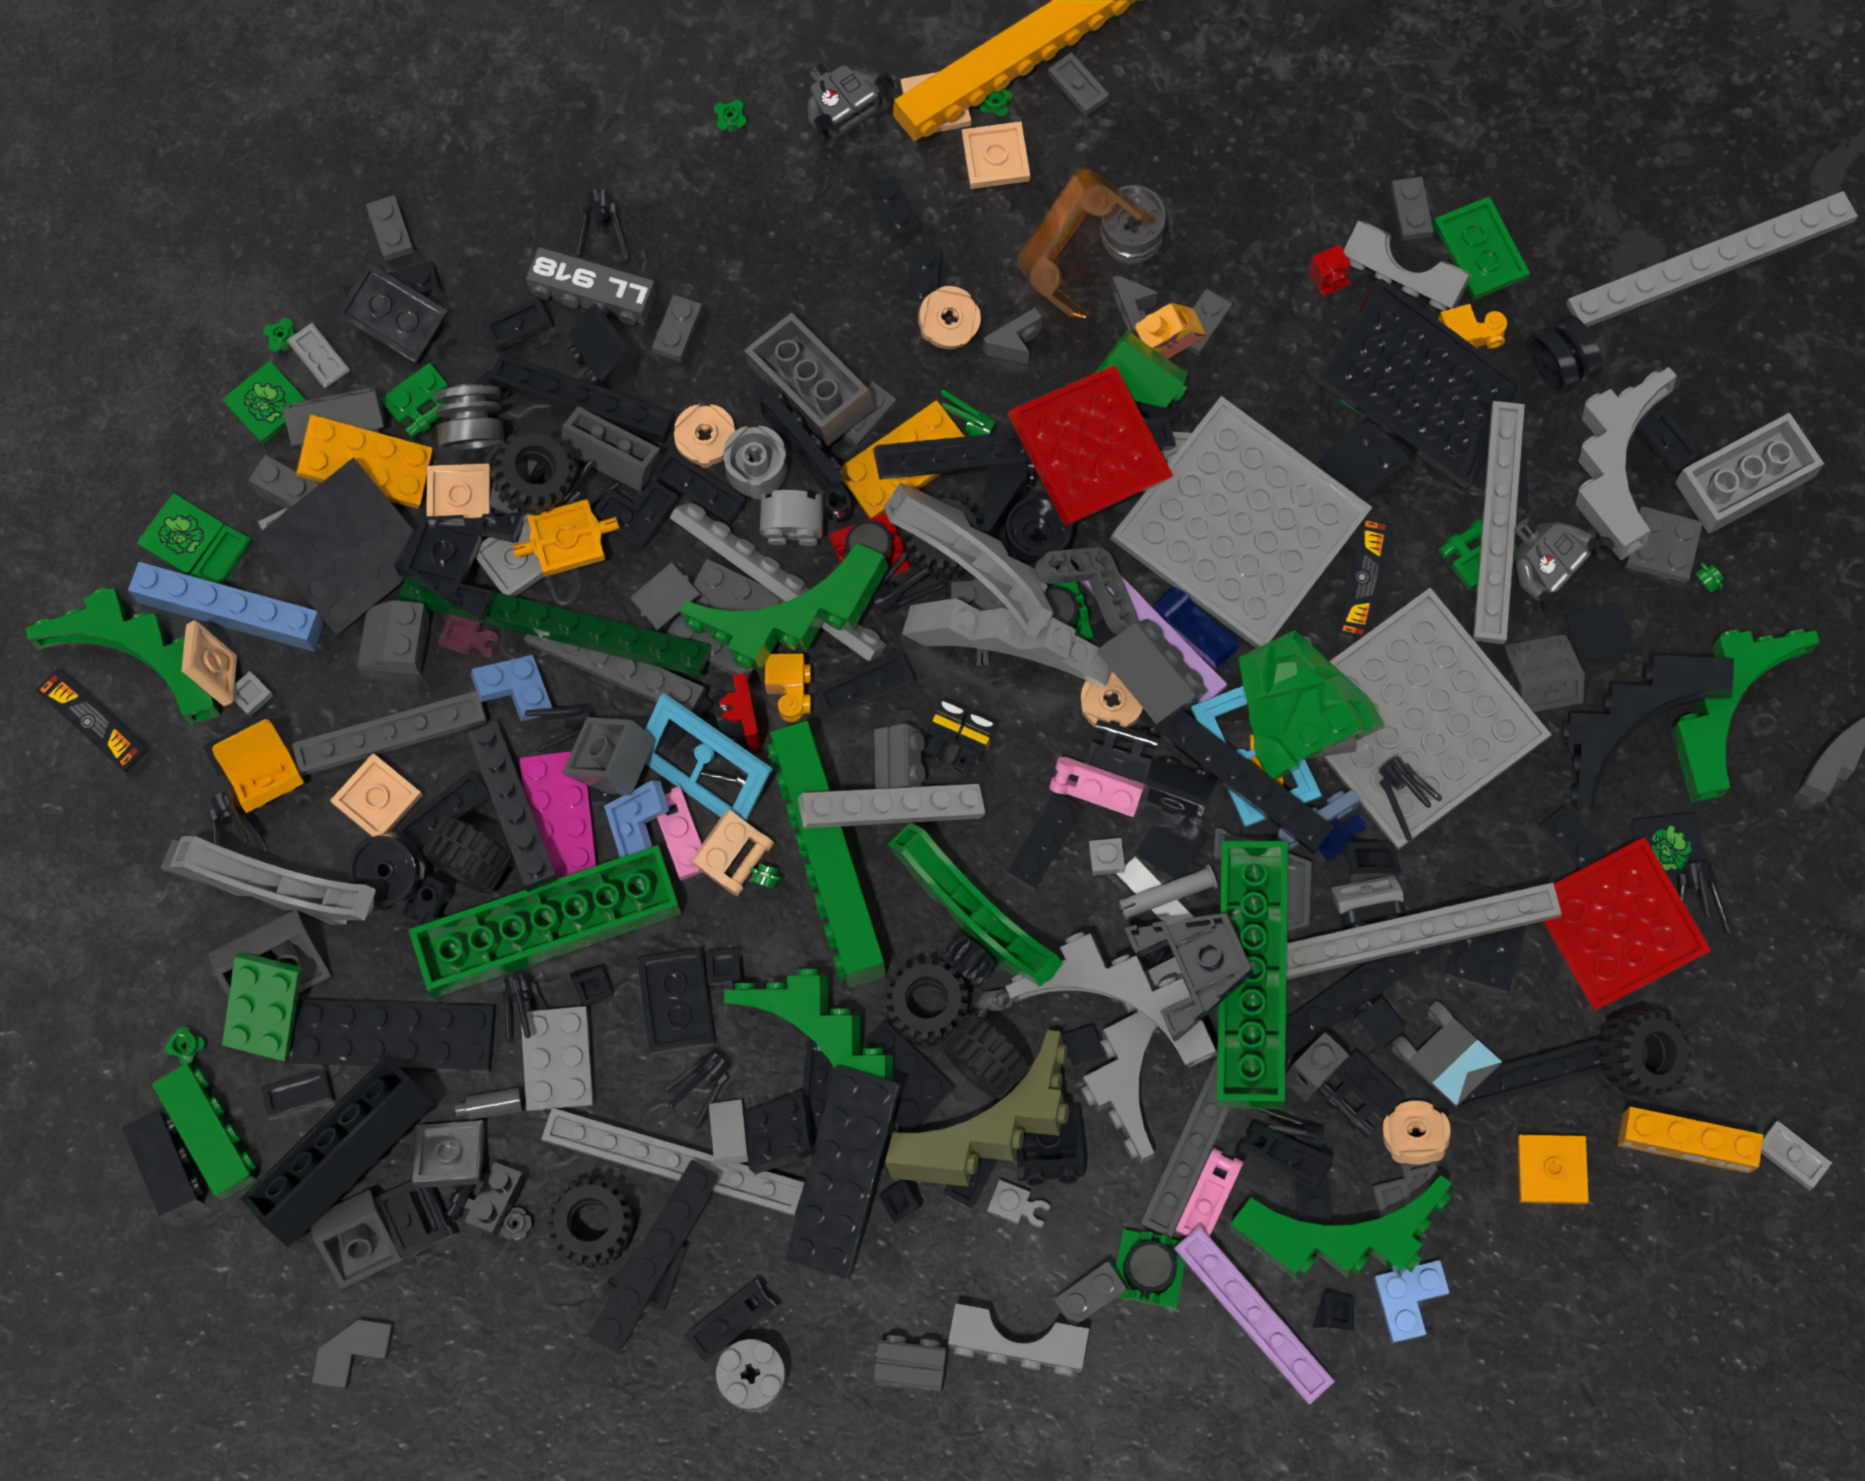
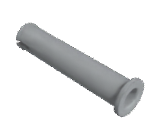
M1208 864L1201 871L1128 898L1120 899L1118 902L1126 920L1129 917L1210 887L1217 889L1218 886L1214 873Z

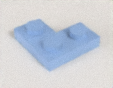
M1440 1260L1418 1265L1412 1273L1406 1270L1401 1277L1395 1272L1374 1277L1392 1344L1425 1336L1426 1331L1417 1302L1449 1294Z

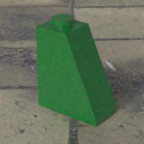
M1128 330L1095 372L1097 373L1116 365L1134 401L1161 407H1167L1172 399L1177 402L1187 389L1184 383L1188 373Z

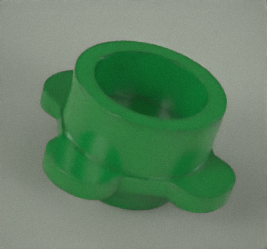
M1005 89L1001 91L995 90L979 104V110L984 114L991 112L999 117L1006 116L1008 114V102L1012 100L1011 92Z
M734 100L729 104L718 103L715 105L714 112L718 115L717 127L720 130L734 131L745 126L746 117L742 114L744 106L740 100ZM729 113L733 114L732 117H728L727 115Z
M283 318L280 323L274 325L267 324L264 327L263 333L265 336H268L270 341L268 346L271 351L278 352L291 348L287 340L295 334L293 333V323L290 319ZM283 333V336L278 337V334Z
M1701 563V569L1695 573L1696 578L1710 593L1717 588L1721 591L1723 589L1721 581L1724 577L1712 564L1707 567L1704 563Z
M760 863L758 868H750V871L753 872L751 881L775 889L777 882L783 879L782 876L777 875L778 869L773 866Z
M180 1027L177 1033L171 1037L170 1042L166 1044L165 1051L168 1055L178 1057L182 1065L186 1063L190 1065L193 1063L195 1054L205 1047V1041L201 1037L192 1035L188 1027ZM184 1043L188 1044V1047L186 1049L182 1048V1045Z

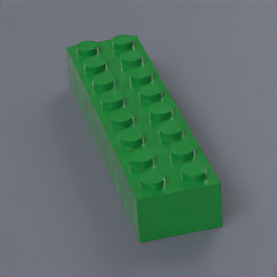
M808 721L771 731L772 742L767 744L773 770L781 771L776 773L783 801L790 800L785 805L792 830L799 829V832L795 833L801 859H808L809 861L804 863L810 888L811 890L818 889V893L814 894L820 920L827 919L828 923L823 924L829 949L837 950V954L833 955L838 978L840 981L846 979L848 988L886 977L884 961L841 826L803 828L798 797L802 793L830 792Z
M1222 841L1220 914L1227 913L1254 974L1219 1004L1217 1103L1219 1108L1286 1109L1288 841Z
M657 845L559 878L558 881L529 892L524 890L411 928L409 933L427 991L433 998H437L680 915L681 911L661 851Z

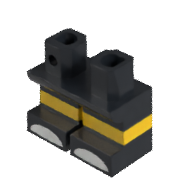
M940 699L936 708V714L926 732L927 742L924 757L933 762L940 763L945 750L956 754L951 768L958 773L967 775L974 763L979 765L996 733V722L971 711L967 716L966 709Z

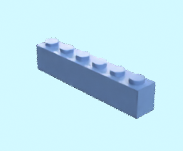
M138 562L128 592L139 604L315 652L325 624L316 610Z

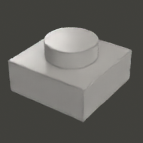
M250 671L234 685L233 701L249 717L273 697L272 693Z
M1121 838L1089 841L1092 876L1125 872Z

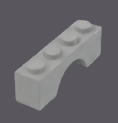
M1365 221L1357 222L1344 249V253L1349 258L1351 266L1363 271L1365 267L1376 271L1374 277L1382 278L1389 284H1391L1392 280L1403 284L1402 291L1417 298L1421 293L1431 298L1429 304L1440 310L1445 311L1447 307L1451 309L1457 307L1473 274L1446 261L1439 262L1435 267L1426 272L1415 273L1408 271L1400 266L1392 255L1390 248L1391 234Z
M955 1304L948 1347L954 1348L955 1355L974 1358L975 1352L988 1355L987 1360L990 1362L1007 1364L1008 1359L1021 1361L1020 1367L1040 1370L1041 1365L1053 1367L1055 1374L1074 1377V1372L1081 1373L1089 1329L1055 1323L1050 1332L1042 1339L1027 1344L1015 1343L1004 1338L995 1329L988 1309Z

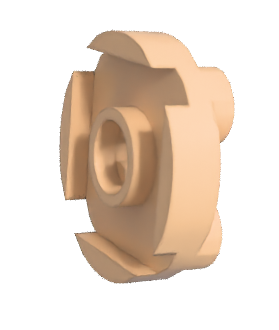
M954 286L938 288L928 295L922 302L918 312V324L922 337L943 349H955L965 346L976 334L981 319L978 305H975L974 301L970 298L971 295L967 291ZM947 310L952 311V316L957 318V322L947 325L945 320L941 318V315H945Z
M700 404L694 405L683 411L677 418L674 427V439L676 448L682 457L693 464H698L702 468H708L723 460L725 443L730 435L735 432L734 423L731 416L717 405L710 404V406L700 407ZM701 429L705 432L709 429L712 430L711 438L709 440H699L700 435L698 431Z
M1112 670L1110 671L1106 686H1096L1088 681L1083 685L1080 698L1081 711L1092 726L1095 727L1099 719L1109 723L1111 720L1120 722V726L1129 728L1140 718L1143 707ZM1113 693L1117 694L1120 705L1107 706V701L1103 699L1105 695L1111 697Z
M1404 1102L1396 1106L1395 1111L1385 1118L1383 1123V1141L1393 1160L1398 1163L1426 1164L1432 1161H1439L1444 1157L1445 1150L1449 1146L1450 1123L1443 1112L1440 1114L1433 1109V1105L1427 1102ZM1412 1128H1419L1421 1133H1425L1421 1137L1409 1135L1412 1133Z

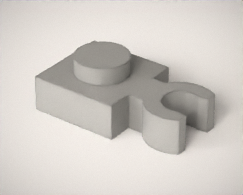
M999 1180L987 1213L1015 1224H1019L1021 1216H1024L1032 1226L1042 1228L1044 1222L1037 1220L1033 1213L1036 1209L1049 1211L1050 1205L1044 1201L1031 1203L1028 1201L1030 1191Z

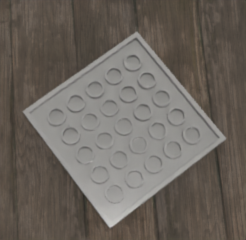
M1221 396L1167 464L1173 477L1147 489L1111 535L1110 539L1255 648H1258L1273 639L1372 507Z
M1431 588L1420 594L1329 661L1370 698L1385 726L1357 740L1356 752L1323 756V759L1349 791L1352 789L1356 791L1361 798L1359 804L1388 840L1395 845L1397 851L1411 841L1405 839L1387 794L1379 784L1384 779L1379 770L1387 762L1399 756L1405 764L1408 763L1414 772L1442 796L1440 802L1435 800L1412 780L1430 801L1431 807L1426 808L1407 786L1399 791L1394 787L1392 788L1413 840L1551 736V733Z

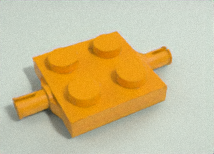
M588 499L554 508L548 513L543 511L540 515L533 516L532 514L527 516L531 529L530 541L512 545L516 558L534 553L540 561L543 575L546 577L605 560L601 546V534L619 530L616 516L598 522L591 512Z

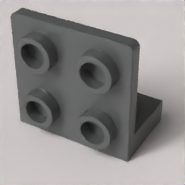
M1566 635L1505 645V654L1518 681V695L1532 712L1584 703L1585 674Z

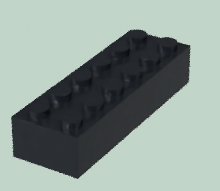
M385 1055L240 1199L262 1225L289 1248L295 1241L304 1236L307 1229L319 1217L329 1211L331 1205L343 1193L349 1191L354 1186L355 1181L368 1168L373 1167L378 1162L380 1156L392 1144L397 1143L402 1138L404 1132L416 1120L421 1119L426 1114L428 1108L434 1102Z

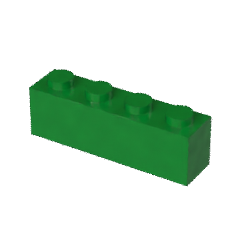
M186 1063L152 1083V1086L212 1193L223 1201L257 1180L252 1172L256 1169V1165L248 1152L241 1153L236 1143L240 1141V1137L231 1123L227 1126L220 1115L225 1113L216 1096L210 1098L205 1087L209 1083L203 1072L199 1068L194 1070Z

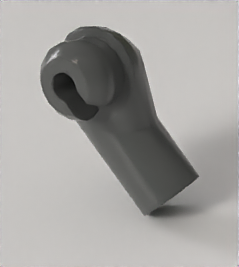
M1004 989L985 991L980 994L969 1014L985 1019L988 1012L1009 1009L1013 1004V1000L1010 998L1007 990Z

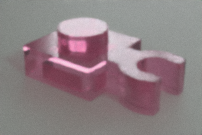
M449 615L438 643L441 647L466 655H470L474 647L478 649L481 655L492 657L494 654L492 649L485 648L484 643L488 640L498 642L499 637L495 632L489 630L479 633L481 627L477 622Z

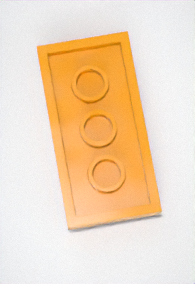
M936 400L841 466L842 472L840 474L844 477L843 484L869 518L886 513L884 506L900 482L919 490L940 474L879 480L873 452L876 445L964 437V435Z
M310 415L295 476L322 483L354 457L390 502L418 509L426 481L427 466H429L433 448Z

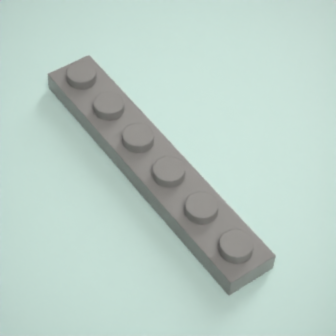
M979 784L802 793L798 797L803 828L979 819L986 814Z

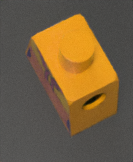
M1174 303L1164 306L1153 314H1149L1135 325L1141 340L1167 359L1207 336L1195 309Z

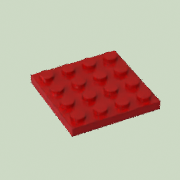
M1116 365L1018 406L1007 413L1065 527L1173 477Z
M1645 837L1554 883L1562 914L1559 918L1542 921L1593 1012L1616 1002L1711 951Z

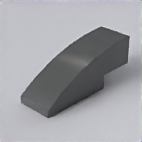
M1865 717L1839 735L1823 752L1807 773L1798 793L1822 803L1830 795L1837 777L1846 780L1854 772L1865 747Z

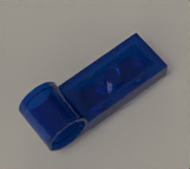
M1172 586L1151 604V607L1181 638L1216 669L1239 649L1238 641L1193 604L1190 596L1183 590Z

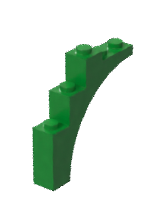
M856 543L844 561L824 581L803 595L782 604L758 610L727 611L706 608L685 600L679 612L685 622L684 625L688 629L698 634L704 631L711 634L712 639L719 644L728 646L735 664L747 670L753 667L761 671L778 640L789 649L795 650L798 647L807 651L824 620L834 629L842 630V628L853 632L885 575L888 565L884 555Z
M115 588L98 589L92 595L84 597L86 605L84 610L73 609L66 612L65 616L55 619H41L36 621L33 626L25 628L28 640L36 649L59 644L87 643L111 647L134 656L153 668L166 681L175 695L182 716L190 725L221 715L217 700L182 672L185 637L175 639L172 644L168 645L162 622L155 613H139L134 615L131 620H128L123 599Z
M1736 629L1726 631L1720 635L1721 637L1718 638L1713 646V651L1717 658H1734L1733 698L1697 701L1696 705L1700 717L1697 713L1684 715L1679 718V721L1671 730L1691 803L1722 797L1730 788L1725 764L1726 738L1732 714L1744 691L1767 670L1788 659L1811 653L1819 644L1816 631L1805 633L1804 629H1798L1788 632L1785 637L1774 639L1773 635L1763 636L1756 639L1755 643L1751 631L1740 633Z
M910 822L887 844L926 894L934 901L943 905L966 934L980 941L1003 970L1013 976L1021 975L1039 987L1055 976L1056 971L1063 965L1059 957L1026 934L994 906L951 862L924 829Z
M798 969V976H787L788 989H786V983H766V989L756 990L755 983H735V990H724V1003L756 1007L772 1012L796 1025L818 1045L830 1060L834 1069L836 1065L893 1080V1055H882V1048H862L861 1055L860 1015H850V1008L830 1009V1015L828 1014V976H818V969ZM893 1118L888 1136L893 1133Z
M1440 1175L1421 1196L1404 1208L1380 1219L1354 1225L1324 1226L1297 1221L1276 1213L1250 1198L1230 1223L1232 1232L1293 1279H1296L1300 1273L1305 1276L1317 1261L1313 1257L1314 1254L1348 1278L1353 1271L1357 1274L1362 1271L1370 1259L1366 1256L1367 1253H1370L1401 1277L1406 1270L1412 1273L1422 1260L1423 1256L1419 1254L1422 1244L1414 1236L1416 1235L1421 1238L1432 1224L1428 1219L1435 1209L1441 1212L1452 1198V1195L1448 1193L1452 1183Z

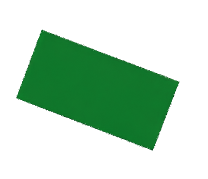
M224 524L190 576L225 585L252 545V540Z

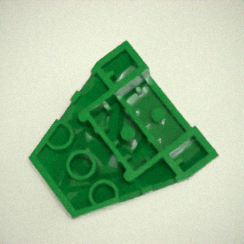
M1296 630L1238 658L1244 696L1247 698L1249 723L1252 726L1255 755L1265 774L1274 781L1298 770L1303 760L1353 736L1356 737L1357 741L1385 726L1370 698Z

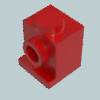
M1340 244L1312 256L1309 274L1322 297L1350 285L1351 282L1348 279L1351 263Z

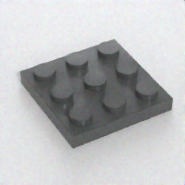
M706 559L692 585L701 595V598L695 604L706 608L727 611L758 610L786 602L764 585ZM681 615L673 621L667 632L668 635L710 645V653L706 663L732 675L744 673L747 677V682L750 681L756 669L750 667L747 670L735 664L728 646L719 644L712 639L711 634L704 631L701 634L691 631L684 625L685 622Z

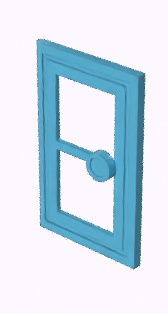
M1243 686L1193 705L1191 710L1197 722L1225 742L1215 717L1248 703L1247 698L1244 696ZM1244 749L1236 750L1249 762L1252 757L1256 756L1254 749L1248 752ZM1303 760L1299 769L1291 772L1298 787L1289 790V792L1306 804L1322 797L1306 760ZM1228 789L1245 828L1267 819Z
M665 693L661 694L645 728V731L655 738L645 764L674 785L680 786L681 790L718 816L722 817L726 810H731L747 822L772 768ZM669 719L703 742L694 750L698 763L691 777H688L654 753ZM714 750L749 774L733 808L696 782L704 764L714 758Z

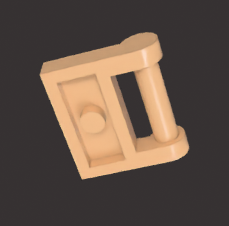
M726 810L690 863L727 891L738 896L743 890L742 884L751 873L750 868H754L765 851L769 852L775 843L734 812ZM750 839L755 845L732 878H729L724 874L746 841Z

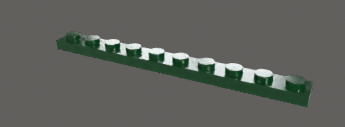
M408 577L398 595L399 601L424 603L427 610L698 677L701 676L710 653V645L493 591V599L484 621L473 617Z

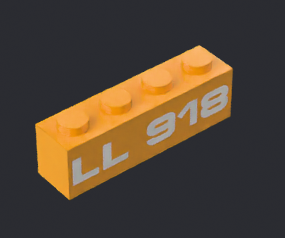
M1629 1107L1622 1113L1617 1146L1751 1173L1759 1168L1763 1134Z

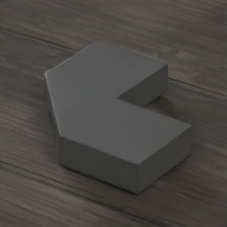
M1435 1161L1426 1164L1399 1163L1403 1179L1372 1187L1380 1218L1404 1208L1426 1191L1438 1171Z
M362 1320L354 1322L318 1349L312 1383L347 1389L354 1355L387 1360L393 1326Z

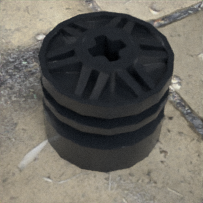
M1043 496L1028 497L1015 504L1008 514L1004 547L1009 557L1035 568L1036 562L1047 552L1069 549L1073 525L1070 524L1065 527L1051 498ZM1034 541H1038L1039 546H1036Z

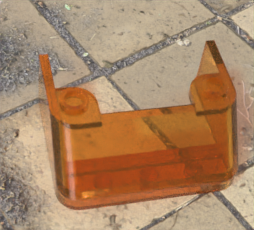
M1081 169L1073 175L1018 255L1019 268L1034 289L1073 318H1086L1089 313L1057 289L1061 282V272L1053 261L1086 214L1090 213L1098 217L1106 216L1118 203L1140 221L1154 223L1157 219L1110 181L1091 169Z

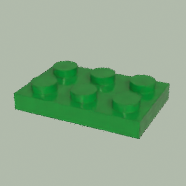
M1490 196L1434 219L1433 225L1454 266L1473 274L1466 287L1472 300L1528 279L1530 272Z
M239 952L234 958L222 1046L285 1061L289 1057L302 968Z

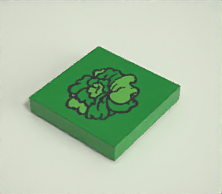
M269 361L222 400L253 436L264 445L286 427L283 414L285 404L303 401L305 398Z
M173 493L137 544L178 571L190 576L224 524Z

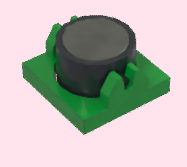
M1077 582L1048 586L1045 597L1053 611L1052 617L1074 628L1076 636L1087 642L1092 641L1093 634L1089 624L1087 606L1085 607L1084 597L1079 591Z
M1123 1229L1115 1268L1129 1287V1290L1117 1298L1176 1311L1185 1262L1173 1248L1181 1241L1172 1240L1166 1235H1155L1152 1232L1140 1233Z

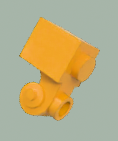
M1470 304L1440 312L1438 320L1476 348L1487 345L1488 349H1493L1505 343L1504 332L1507 326V319L1500 312L1492 311L1488 313L1484 323L1476 321Z
M770 654L765 663L767 694H786L778 701L780 716L786 722H797L804 714L811 713V696L805 695V683H811V664H805L804 654Z

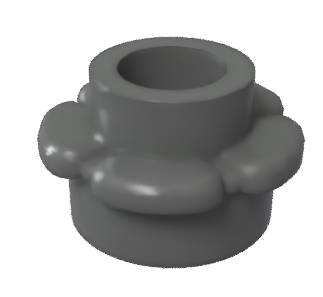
M512 1208L500 1229L501 1234L505 1238H513L515 1241L525 1238L532 1227L531 1217L526 1215V1211L522 1208ZM513 1221H518V1226L513 1227Z

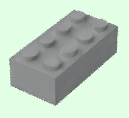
M1789 412L1684 468L1675 484L1698 519L1703 522L1702 525L1708 534L1815 478L1824 463Z

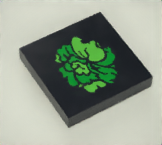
M1697 812L1632 820L1631 828L1634 842L1643 837L1646 838L1670 881H1679L1678 874L1685 873L1684 865L1706 862Z

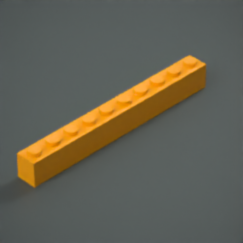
M1052 0L894 100L893 116L914 142L923 136L928 137L946 121L952 122L956 120L965 109L970 106H978L985 100L986 96L995 90L1001 91L1014 78L1019 75H1027L1036 64L1043 60L1048 61L1052 59L1060 49L1066 45H1074L1080 40L1082 35L1090 30H1098L1106 20L1114 15L1119 16L1123 14L1131 4L1138 0Z

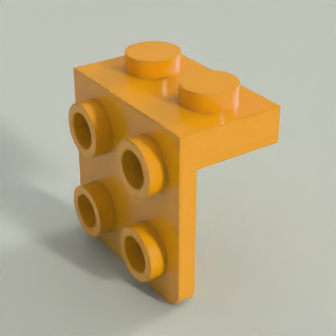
M264 719L215 744L212 748L214 756L233 785L239 802L246 813L255 808H260L276 797L289 793L296 787L304 784L293 758L273 724L268 719Z

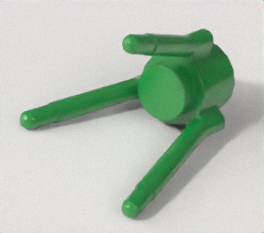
M946 390L941 391L942 396L966 411L964 412L945 402L941 405L942 408L968 421L965 432L969 433V436L991 434L995 420L990 419V416L977 411Z

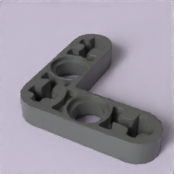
M1093 547L1050 551L1036 562L1035 568L1038 576L1048 584L1089 581L1108 628L1116 635L1138 621L1114 559L1104 548ZM1070 560L1078 564L1080 571H1077L1072 566ZM1105 585L1112 589L1115 597H1112L1106 591Z

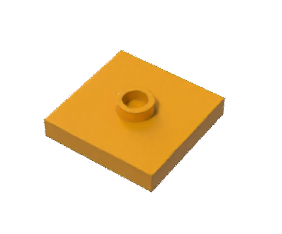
M1519 1135L1517 1137L1519 1203H1588L1586 1136Z

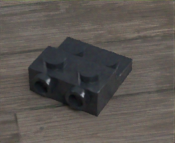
M1069 1106L1068 1121L1066 1124L1062 1123L1060 1136L1024 1132L1023 1146L1016 1151L1018 1181H1025L1030 1186H1038L1043 1184L1045 1179H1058L1061 1183L1071 1184L1076 1182L1078 1177H1085L1080 1106Z

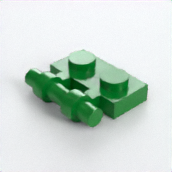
M428 363L380 400L400 426L409 419L413 421L404 428L407 434L413 438L420 432L423 434L431 429L430 425L442 417L436 414L435 409L444 404L435 402L434 393L447 389L449 386L433 366ZM434 403L435 406L425 414L419 413L429 404Z
M1479 519L1471 523L1468 530L1460 535L1454 534L1447 539L1446 544L1438 548L1443 558H1447L1453 553L1458 555L1459 559L1452 563L1451 568L1469 591L1477 587L1480 545L1470 551L1467 544L1475 539L1481 541L1482 521Z

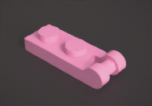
M1067 757L1058 758L1055 767L1057 774L1051 779L1050 790L1058 794H1069L1134 817L1144 784ZM1069 775L1079 776L1078 781L1069 780Z
M677 786L672 788L670 793L665 794L668 807L676 804L679 812L668 816L664 813L658 816L657 819L681 881L703 872L690 863L701 847V842L681 788Z
M1213 1147L1175 1230L1176 1233L1187 1237L1200 1226L1210 1237L1243 1161L1237 1158L1231 1160L1221 1155L1222 1151ZM1215 1167L1228 1172L1225 1179L1212 1174Z

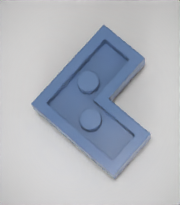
M533 655L471 670V678L480 702L511 695L520 721L542 717L526 716V710L552 709Z
M652 780L633 790L632 795H624L604 806L620 858L652 847L645 823L669 811L660 781Z

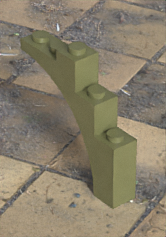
M1047 1030L1041 1051L1028 1074L1010 1094L989 1110L969 1121L941 1130L922 1133H892L885 1161L891 1178L969 1187L971 1174L975 1175L977 1173L978 1157L1014 1161L1017 1149H1021L1023 1146L1024 1132L1060 1136L1062 1123L1066 1124L1069 1117V1105L1064 1103L1061 1092L1062 1074L1060 1073L1061 1064L1067 1063L1068 1045L1063 1043L1061 1032Z

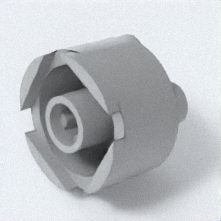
M746 426L733 432L727 439L724 446L723 460L728 481L735 490L754 499H761L763 493H766V495L771 494L772 491L777 490L782 485L788 472L787 457L783 441L775 431L765 426L751 428Z
M800 490L772 491V497L769 498L766 493H763L761 495L760 534L768 538V544L786 545L787 540H799V544L803 546L817 545L818 539L823 535L824 497L816 494L815 499L807 498L808 492Z
M747 1339L731 1345L721 1354L717 1365L716 1379L722 1395L730 1404L747 1412H758L771 1407L779 1399L786 1385L787 1374L781 1357L773 1347L763 1341ZM753 1367L756 1372H760V1375L755 1377L756 1383L750 1384L747 1379H743V1376L748 1374L749 1368Z

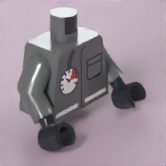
M820 63L810 72L816 83L810 87L811 97L807 101L808 121L817 129L819 137H822L823 131L827 130L830 137L835 139L879 110V97L877 93H880L882 98H886L888 96L886 90L889 88L896 89L897 86L891 75L887 73L875 77L857 70L852 71L845 65L830 72L824 63Z
M1526 518L1520 521L1514 528V532L1522 540L1520 545L1513 551L1518 584L1538 602H1544L1543 610L1549 615L1555 614L1557 609L1550 602H1555L1560 607L1564 606L1565 597L1557 591L1591 554L1588 549H1594L1595 557L1603 560L1608 557V554L1601 551L1599 546L1605 545L1613 549L1614 542L1608 537H1601L1595 540L1593 534L1561 522L1540 523L1535 527L1530 519Z

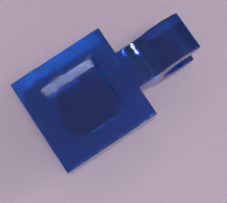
M1361 813L1342 825L1337 818L1329 821L1334 826V831L1317 850L1326 864L1344 853V844L1353 842L1350 837L1356 836L1367 829L1366 825L1368 823Z

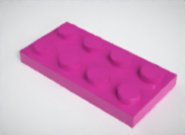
M572 751L520 758L523 790L557 879L597 866L588 785L562 774Z

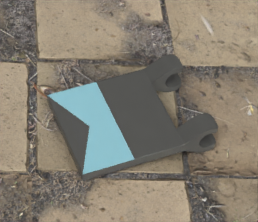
M1436 1001L1429 1007L1427 1015L1432 1022L1442 1028L1417 1052L1403 1036H1399L1393 1041L1391 1050L1394 1055L1408 1063L1457 1108L1502 1064V1061L1456 1021L1440 1002Z

